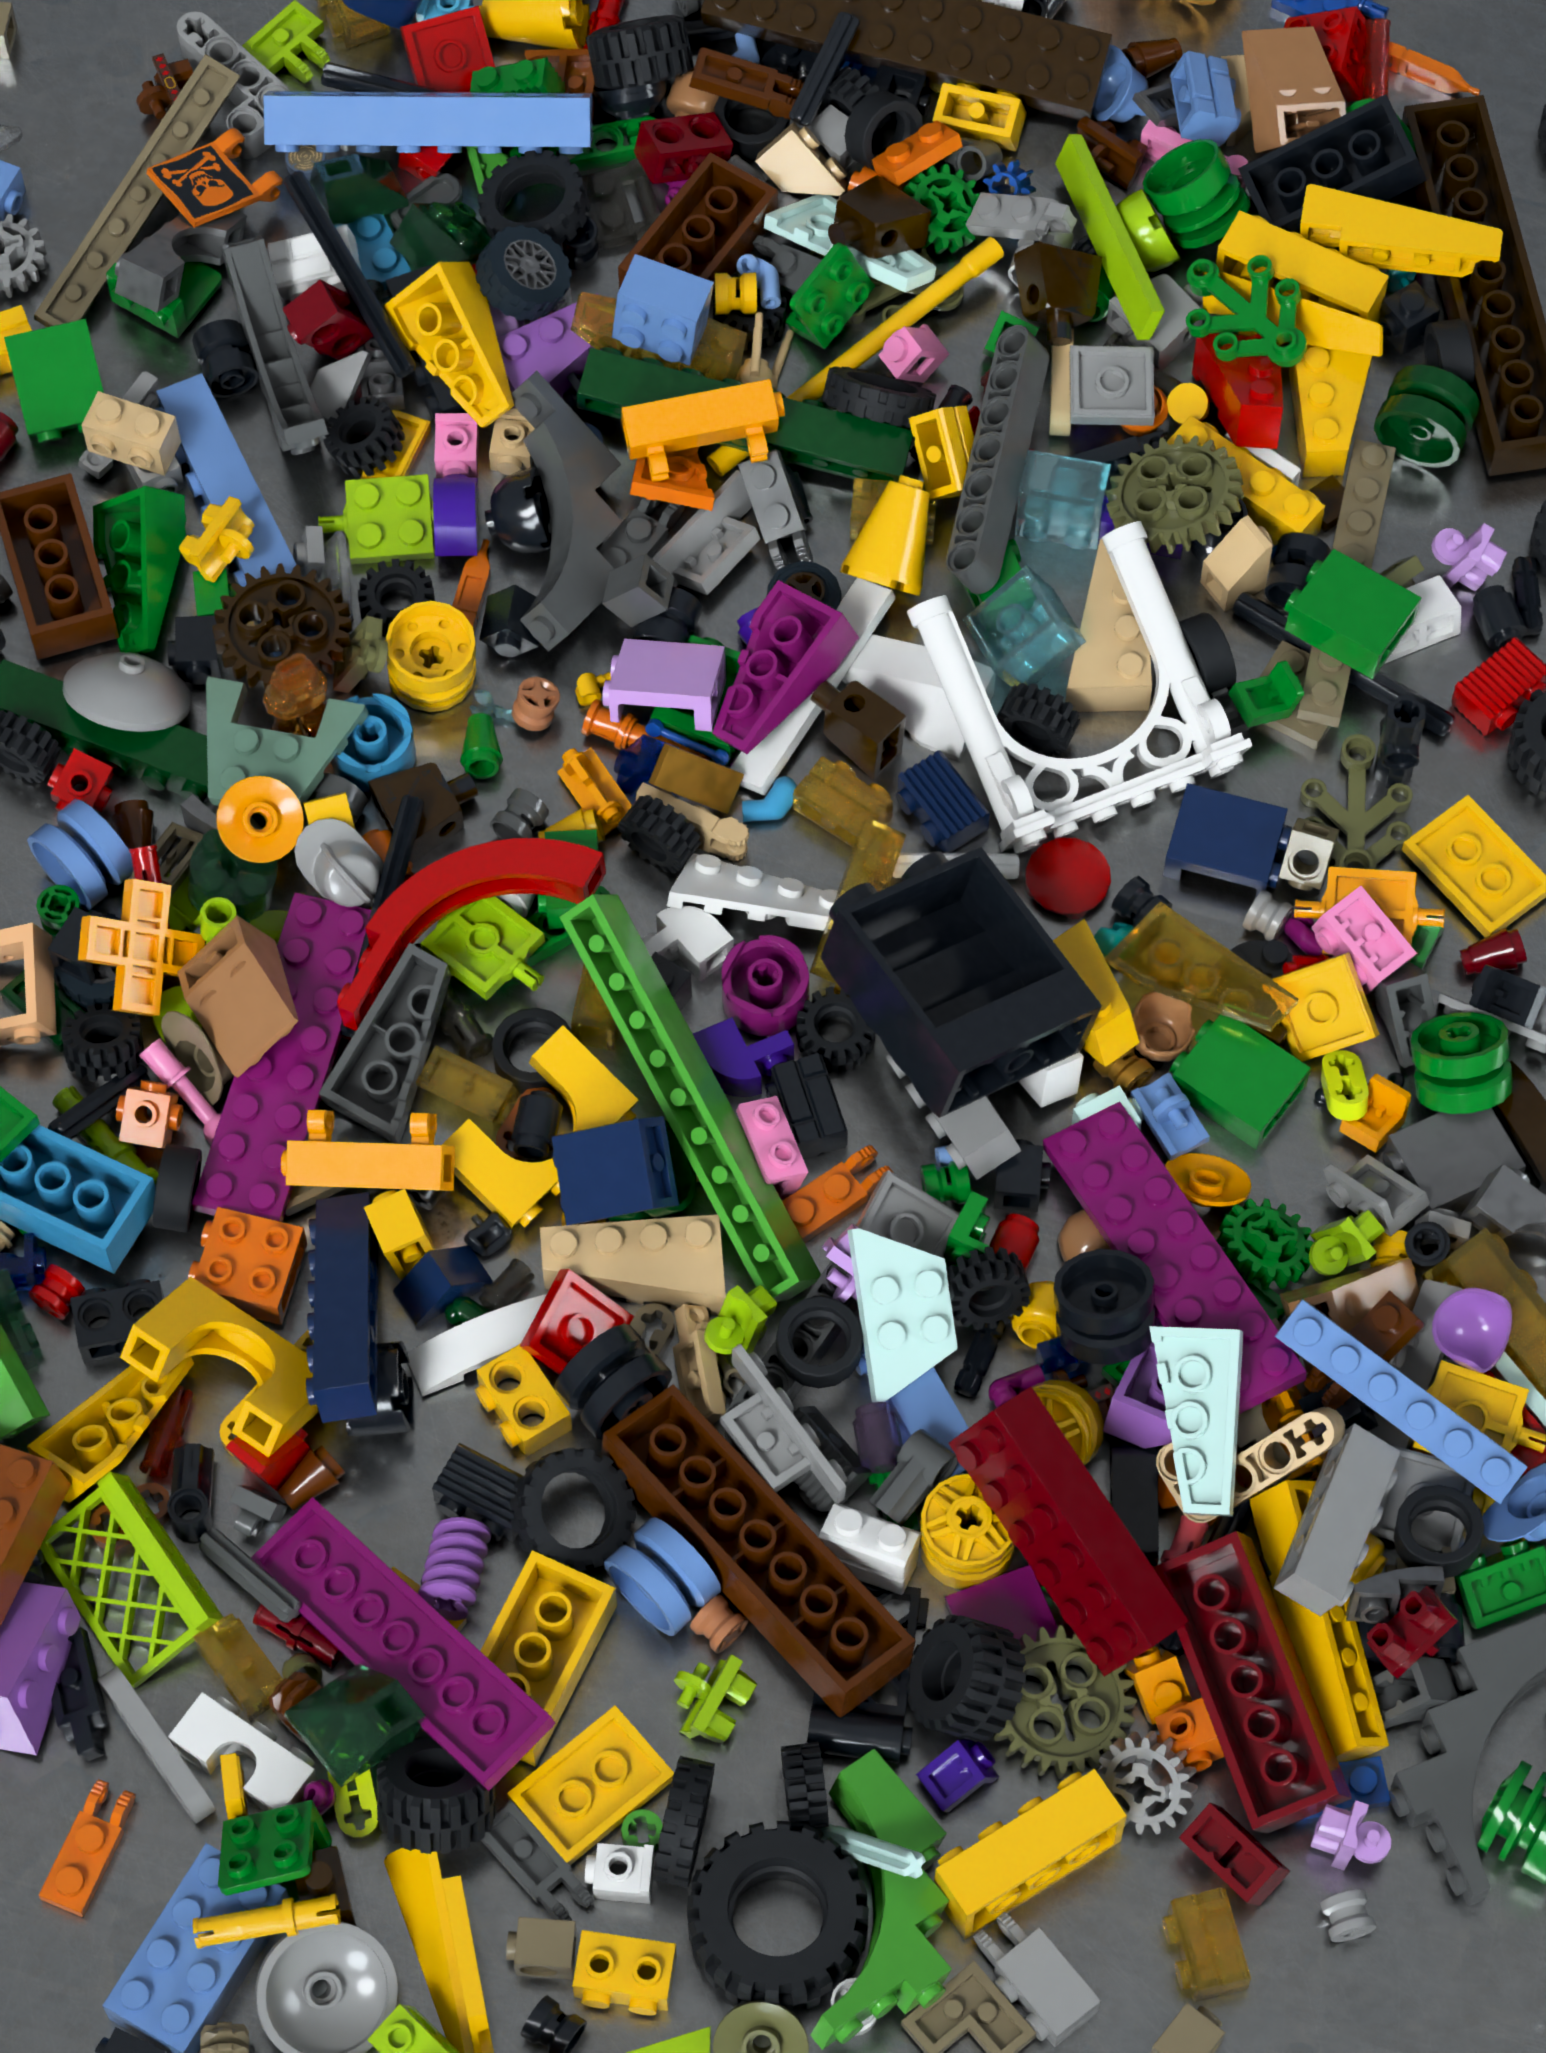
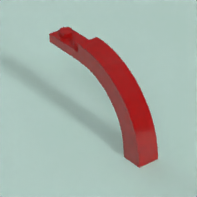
M512 838L491 841L454 852L431 863L411 876L384 901L365 927L370 946L365 949L360 958L359 972L353 982H348L343 986L337 1000L343 1026L354 1031L358 1029L408 944H413L421 934L438 920L462 906L478 900L507 894L547 895L579 904L592 894H595L606 875L603 852L561 840Z

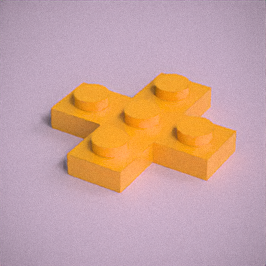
M139 879L125 880L121 921L91 915L82 917L78 961L116 967L113 1011L145 1016H159L163 975L178 977L177 972L205 946V940L201 934L168 929L172 885Z

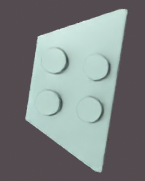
M859 1228L850 1229L847 1232L872 1404H880L886 1402L958 1349L945 1258Z

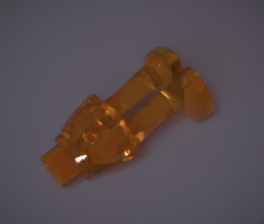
M296 653L280 661L275 666V671L272 673L264 693L263 704L267 713L274 716V723L270 730L304 736L296 721V718L299 717V722L308 737L315 738L326 704L322 702L327 697V679L311 660L307 659L302 653Z

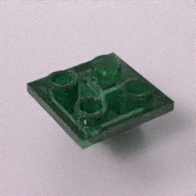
M350 154L313 164L310 184L333 224H348L361 217L374 214H390L399 208L409 206L408 198L386 160Z
M462 202L413 203L389 243L415 268H423L429 265L434 266L438 262H470V264H476L480 259L478 258L492 238L489 236L486 227L475 218L476 212Z
M361 1664L356 1665L284 1713L287 1720L340 1787H343L395 1751L413 1741L426 1716L397 1679Z

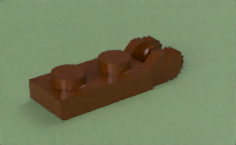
M702 47L699 50L689 87L764 110L768 108L773 116L784 117L790 120L789 113L804 83L797 78L793 79L791 76L778 73L776 69Z
M1389 1291L1349 1333L1389 1363L1424 1327V1323L1394 1293ZM1314 1366L1312 1371H1309L1308 1375H1306V1380L1303 1384L1310 1392L1314 1393L1326 1387V1384L1330 1383L1332 1379ZM1334 1382L1324 1393L1321 1402L1325 1407L1336 1410L1341 1405H1344V1402L1353 1394L1337 1382Z

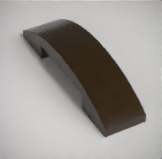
M1510 1061L1513 1077L1512 1093L1504 1102L1492 1107V1110L1496 1117L1500 1116L1541 1182L1539 1191L1546 1194V1100L1527 1075L1513 1061Z

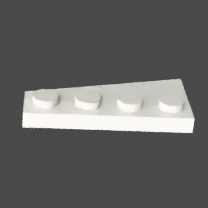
M693 853L669 891L667 907L682 909L684 901L703 904V912L722 915L723 908L745 911L747 919L765 922V920L779 916L785 917L788 926L830 932L833 920L829 916V911L834 902L843 893L831 889L821 890L807 886L794 878H779L768 875L752 866L740 867L726 863L713 855Z

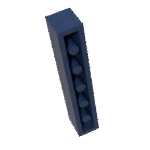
M369 1192L316 1200V1218L309 1219L310 1238L315 1249L308 1251L311 1275L315 1277V1281L308 1282V1296L314 1312L307 1314V1325L310 1338L314 1340V1345H307L306 1349L309 1370L313 1373V1377L306 1378V1392L310 1406L317 1405L322 1423L377 1415L378 1240L364 1210L365 1206L372 1204Z

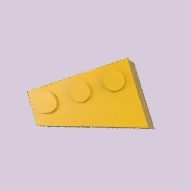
M1307 345L1302 360L1289 368L1302 478L1344 475L1373 356Z
M1084 918L1054 939L1053 942L1102 1005L1083 1049L1104 1067H1107L1140 1042L1130 1007Z

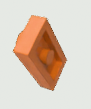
M936 120L919 128L918 132L903 141L890 145L885 152L871 160L876 174L899 186L962 148L963 145L958 132Z

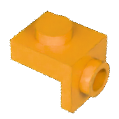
M1374 1074L1368 1084L1367 1113L1358 1120H1342L1339 1132L1377 1153L1387 1142L1389 1135L1397 1132L1404 1125L1411 1094L1381 1075Z
M1153 1646L1135 1657L1133 1661L1126 1663L1127 1666L1124 1669V1673L1134 1680L1137 1695L1147 1722L1150 1724H1156L1154 1717L1166 1713L1172 1705L1184 1701L1192 1702L1177 1657L1169 1651Z

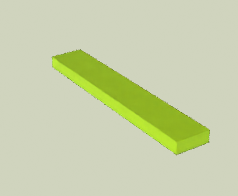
M1069 134L1055 165L1097 255L1102 257V266L1136 339L1150 340L1165 312L1164 307L1082 134Z

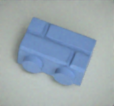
M1187 51L1182 55L1170 74L1181 138L1189 140L1210 139L1220 146L1226 142L1232 132L1237 130L1241 121V111L1235 107L1233 97L1236 82L1233 78H1230L1226 59L1213 56L1205 58V54Z

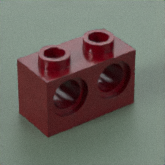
M715 112L641 121L634 153L651 183L660 184L688 180L710 152L728 162L734 144Z
M321 279L282 308L290 322L287 325V329L293 339L300 345L305 343L313 347L321 355L327 354L337 360H341L373 337L350 295Z
M1209 1803L1179 1837L1244 1901L1252 1905L1260 1906L1290 1873V1870L1223 1807L1213 1803Z

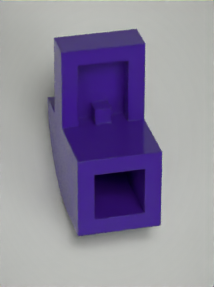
M451 474L444 478H434L433 519L435 556H477L479 542L477 515L478 478H468V476L463 474Z
M732 1017L693 1033L718 1083L727 1095L752 1097L762 1094L761 1076L765 1074L771 1076V1068L774 1065L794 1060V1043L787 1030L749 1046H746Z

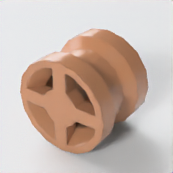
M530 677L523 680L517 691V699L512 706L511 714L514 721L520 727L530 731H542L548 728L553 721L554 710L560 701L558 688L545 678Z
M719 1594L696 1614L690 1624V1629L696 1635H704L709 1640L710 1648L719 1654L742 1634L748 1624V1619L742 1613H734L729 1608V1601Z

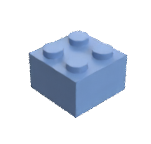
M635 254L617 294L612 338L619 340L627 347L641 348L658 354L666 361L680 362L690 366L707 326L714 282Z

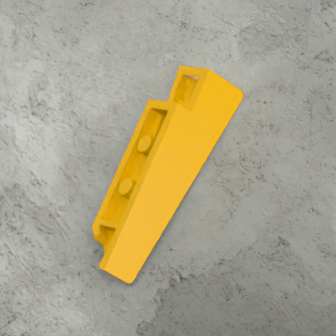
M1315 184L1306 186L1300 234L1307 240L1320 246L1339 247V252L1359 263L1369 264L1379 269L1464 277L1473 273L1477 262L1485 260L1495 263L1500 259L1503 231L1499 228Z
M1220 271L1222 280L1251 303L1252 281ZM1269 287L1267 318L1278 327L1281 305L1277 301L1275 289ZM1284 292V293L1282 294V296H1290V295H1292V294H1289V293H1286V292ZM1213 295L1203 297V309L1208 313L1235 315ZM1301 298L1297 304L1296 328L1303 332L1307 345L1378 357L1383 355V327L1379 323ZM1255 331L1238 332V334L1247 336L1257 334Z
M401 1847L388 1854L384 1859V1864L446 2039L460 2053H494L461 1875L442 1879L438 1852L426 1854L421 1853L417 1849L410 1851Z

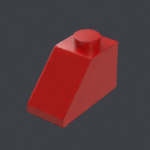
M302 1428L269 1458L239 1437L232 1439L225 1447L248 1470L276 1492L287 1481L311 1449L303 1441L308 1433Z

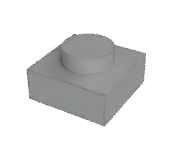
M305 526L301 542L295 541L293 558L296 564L300 565L302 576L305 577L311 570L315 569L318 581L325 564L322 526Z
M1436 1208L1417 1219L1415 1225L1426 1221L1441 1225L1449 1235L1450 1249L1454 1250L1469 1240L1472 1222L1459 1219V1215L1454 1211Z

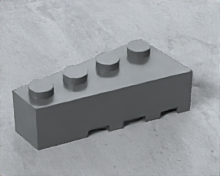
M409 943L318 1093L325 1105L394 1144L401 1143L452 976L448 964Z

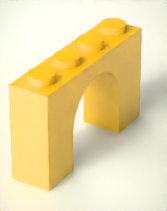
M563 1025L531 1056L529 1064L567 1102L573 1118V1132L634 1120L637 1115L632 1109L639 1100ZM469 1118L442 1144L455 1146L454 1175L491 1212L497 1211L508 1223L511 1230L518 1223L524 1228L527 1227L542 1212L543 1208L538 1203L550 1191L555 1196L561 1193L557 1168L554 1165L553 1158L533 1163L516 1160L505 1154Z
M191 1276L133 1324L120 1356L121 1359L155 1382L163 1378L182 1360L194 1355L209 1354L221 1356L244 1367L255 1378L259 1388L245 1400L231 1433L268 1458L319 1412L317 1405L310 1406L307 1397L306 1378L313 1377V1373L309 1370L307 1353Z

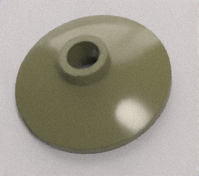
M757 2000L736 2006L722 2018L714 2035L713 2053H809V2041L802 2022L792 2011L780 2004ZM758 2035H765L770 2039L771 2044L768 2047L760 2048L755 2045L753 2039Z

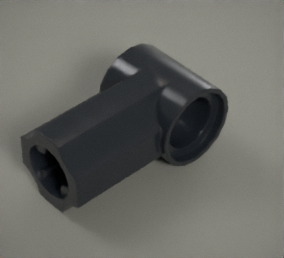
M185 1443L181 1447L174 1448L171 1496L167 1503L172 1531L176 1537L190 1543L200 1541L201 1535L208 1533L212 1527L210 1511L215 1452L213 1448H207L202 1444ZM194 1509L200 1511L197 1517L190 1520L179 1517L186 1510Z

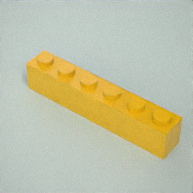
M1285 1480L1249 1499L1254 1524L1257 1529L1264 1559L1272 1573L1269 1579L1274 1598L1339 1763L1359 1760L1388 1747L1389 1743L1356 1621H1346V1610L1350 1597L1343 1606L1339 1607L1336 1605L1322 1616H1319L1273 1588L1316 1481Z

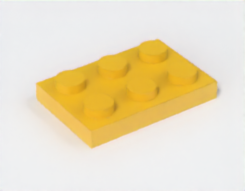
M1466 795L1403 842L1402 851L1485 938L1506 928L1546 898V875L1469 795Z
M614 1705L507 1793V1797L539 1830L564 1861L572 1865L623 1823L628 1814L640 1809L673 1781L674 1772L617 1706Z

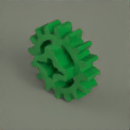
M944 164L938 170L932 165L909 179L910 182L902 188L901 191L931 210L926 245L921 248L925 249L933 243L936 254H941L947 248L951 253H955L961 247H966L976 239L966 227V222L980 193L974 194L971 190L976 184L974 179L967 183L962 180L964 174L962 169H959L952 175L950 174L948 164Z
M1251 1198L1247 1199L1243 1207L1238 1204L1233 1206L1229 1215L1226 1214L1218 1229L1221 1233L1216 1241L1220 1246L1225 1247L1223 1251L1229 1260L1234 1262L1233 1266L1238 1272L1243 1271L1246 1273V1283L1250 1284L1254 1278L1261 1280L1263 1289H1268L1272 1281H1275L1280 1289H1284L1289 1280L1294 1283L1299 1282L1303 1273H1306L1311 1264L1309 1261V1251L1314 1242L1307 1239L1312 1231L1310 1227L1298 1226L1301 1218L1299 1214L1292 1215L1291 1217L1285 1214L1286 1205L1283 1203L1278 1209L1271 1208L1269 1199L1264 1198L1261 1206H1257Z

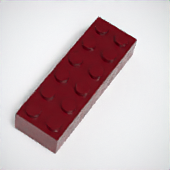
M1031 1386L994 1409L948 1443L956 1454L959 1464L966 1469L982 1493L985 1503L992 1508L1007 1530L1010 1540L1019 1548L1033 1569L1036 1579L1045 1587L1059 1608L1062 1618L1071 1626L1085 1647L1090 1660L1097 1665L1104 1677L1152 1648L1189 1622Z
M1235 1531L1154 1566V1570L1189 1620V1622L1177 1629V1633L1252 1830L1268 1834L1323 1811L1326 1804L1335 1806L1352 1799L1252 1538Z

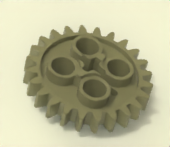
M1177 435L1174 444L1168 445L1163 437L1160 438L1159 448L1153 449L1146 443L1144 444V455L1140 456L1131 452L1129 456L1132 464H1119L1120 476L1110 477L1112 489L1106 490L1109 501L1106 505L1114 528L1117 529L1124 525L1141 521L1148 537L1145 543L1149 542L1152 553H1156L1161 545H1166L1168 553L1172 554L1177 544H1182L1187 552L1190 551L1191 541L1197 540L1203 546L1206 545V534L1221 535L1220 523L1232 525L1231 513L1240 512L1241 508L1238 500L1244 498L1243 480L1235 458L1228 457L1225 447L1216 450L1214 441L1211 439L1201 446L1198 436H1194L1188 444H1184L1182 436Z
M1063 1625L1058 1626L1054 1638L1049 1637L1044 1627L1039 1628L1036 1636L1037 1642H1034L1026 1633L1023 1634L1019 1640L1022 1646L1020 1653L1025 1655L1026 1661L1023 1672L1026 1673V1676L1031 1675L1038 1678L1043 1685V1692L1031 1694L1022 1686L1021 1693L1023 1695L1020 1703H1017L1015 1707L1016 1713L1011 1721H1006L1005 1728L995 1735L994 1740L1001 1741L1008 1738L1011 1744L1007 1749L1006 1755L1009 1757L1018 1751L1024 1754L1021 1762L1022 1768L1027 1767L1032 1760L1039 1762L1038 1773L1040 1776L1044 1775L1050 1765L1055 1766L1058 1779L1063 1778L1068 1766L1072 1767L1074 1773L1081 1772L1083 1774L1085 1772V1761L1093 1769H1099L1102 1765L1099 1762L1100 1753L1104 1754L1107 1750L1111 1751L1109 1746L1113 1744L1112 1742H1115L1118 1738H1122L1125 1741V1738L1128 1736L1119 1727H1131L1135 1722L1134 1717L1124 1712V1710L1134 1708L1137 1704V1699L1124 1696V1693L1133 1687L1134 1680H1120L1119 1677L1127 1664L1104 1677L1097 1665L1090 1660L1085 1647L1077 1635L1074 1633L1072 1638H1066ZM1047 1663H1052L1055 1667L1056 1684L1047 1668ZM1069 1665L1080 1666L1087 1674V1682L1080 1684L1072 1682L1066 1675L1065 1667ZM1057 1691L1061 1700L1068 1699L1070 1702L1064 1712L1060 1704H1052L1051 1702ZM1082 1709L1094 1711L1100 1720V1726L1097 1728L1085 1727L1078 1718V1711ZM1037 1720L1050 1722L1055 1729L1056 1736L1052 1739L1041 1738L1036 1734L1033 1723ZM1065 1720L1071 1733L1074 1735V1741H1069L1066 1737Z

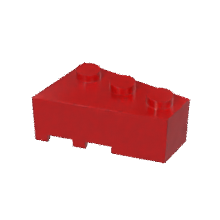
M1210 333L1205 337L1196 338L1192 375L1196 381L1201 380L1206 388L1205 392L1209 397V401L1214 402L1219 410L1218 418L1234 445L1277 449L1283 413L1281 366L1273 363L1268 356L1236 357L1231 361H1222L1217 358L1213 347V341L1219 334ZM1259 334L1251 336L1235 335L1238 341L1262 339ZM1225 344L1220 349H1230L1233 344Z

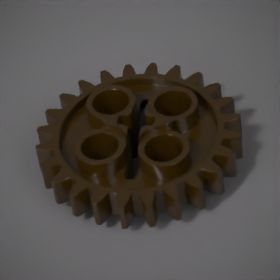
M280 563L277 566L276 574L270 575L265 566L261 567V578L255 579L252 575L246 573L247 585L245 587L232 583L231 589L234 597L221 596L223 609L215 610L214 615L217 624L213 625L212 629L214 639H217L215 641L217 654H223L221 657L225 668L233 667V674L236 680L247 675L248 687L251 689L259 681H263L265 693H269L274 684H280L282 693L287 694L290 683H295L300 691H305V679L310 678L319 685L321 683L319 675L321 670L333 675L335 671L332 660L344 662L343 648L351 646L350 634L348 633L352 632L353 628L351 618H348L350 616L348 603H342L343 596L340 589L332 591L330 578L323 579L318 583L317 571L315 569L311 570L304 577L301 574L300 565L296 564L291 574L285 573L283 564ZM288 600H296V601H298V602H296V603L293 604V605H283V604H282V603H284L285 601H288ZM250 621H261L260 624L255 626L246 625ZM310 631L320 632L318 635L313 637H307L304 635ZM272 652H283L281 656L268 657Z

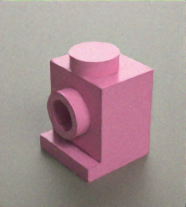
M922 324L919 328L904 326L894 332L885 341L883 350L878 356L896 379L924 383L948 357L949 352L927 324ZM921 357H926V359L919 365L917 361Z
M435 413L434 462L436 478H444L451 474H463L468 476V478H478V424L468 413Z

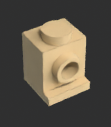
M511 408L495 420L489 449L490 469L492 471H499L504 475H511L515 472L532 468L534 465V460L523 439L535 428L516 408Z

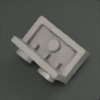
M1368 1154L1345 1173L1332 1164L1323 1169L1329 1185L1326 1191L1330 1199L1338 1207H1347L1357 1215L1369 1210L1385 1230L1384 1232L1389 1236L1395 1234L1430 1205L1425 1191Z

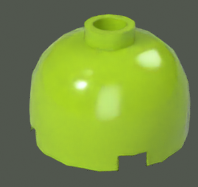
M1143 189L1133 192L1116 205L1147 272L1159 271L1181 259Z

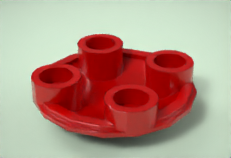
M1056 838L1042 844L1031 855L1025 869V888L1027 894L1046 910L1065 915L1072 920L1083 918L1087 911L1094 909L1105 898L1111 884L1110 866L1104 854L1091 843L1077 838Z

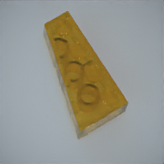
M1485 1227L1454 1249L1440 1263L1427 1270L1421 1277L1424 1280L1428 1279L1440 1283L1446 1281L1448 1285L1462 1289H1485L1506 1298L1512 1309V1327L1504 1351L1546 1400V1303L1537 1293L1538 1287L1532 1276L1523 1269L1519 1270L1508 1256L1509 1249L1506 1243L1497 1234H1491Z

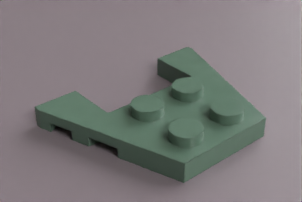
M208 676L206 681L208 798L212 805L216 806L219 805L226 791L235 783L248 777L266 776L277 779L287 785L295 793L303 807V802L309 799L324 778L323 771L335 755H340L348 745L347 738L357 724L361 726L369 713L364 704L328 698L315 738L237 724L248 692L243 682Z

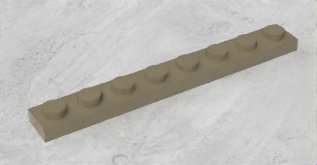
M204 55L35 312L34 320L46 327L82 320L107 283V271L115 262L117 263L123 253H127L165 195L146 174L147 168L194 150L237 85L240 75L210 56Z
M1355 439L1332 550L1334 548L1371 569L1396 448ZM1312 645L1303 683L1304 696L1299 702L1296 719L1338 728L1351 667Z

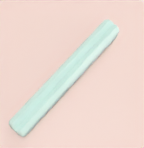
M829 1824V1827L822 1828L824 1836L821 1840L826 1841L829 1837L834 1839L841 1845V1854L844 1856H851L852 1859L904 1877L909 1876L916 1879L923 1874L921 1866L926 1860L920 1852L842 1826Z

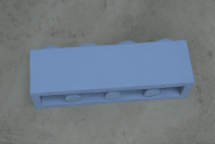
M864 1344L859 1365L856 1367V1371L860 1376L865 1373L868 1376ZM934 1367L886 1402L875 1404L881 1413L888 1411L895 1424L891 1427L892 1433L900 1448H902L913 1433L919 1429H924L954 1453L948 1443L969 1428ZM958 1462L950 1477L968 1474V1472Z

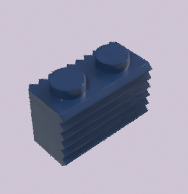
M941 750L930 754L926 759H922L920 763H915L913 767H909L898 775L896 799L906 814L910 815L913 813L919 822L922 823L920 825L921 832L931 846L938 845L943 853H950L989 829L990 813Z

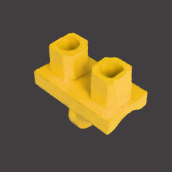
M231 496L228 497L223 505L210 503L202 514L201 522L205 527L203 534L200 537L187 535L179 546V550L185 560L196 566L205 580L215 583L227 564H230L235 556L241 559H248L254 552V547L248 538L252 534V529L255 525L242 511L240 500Z

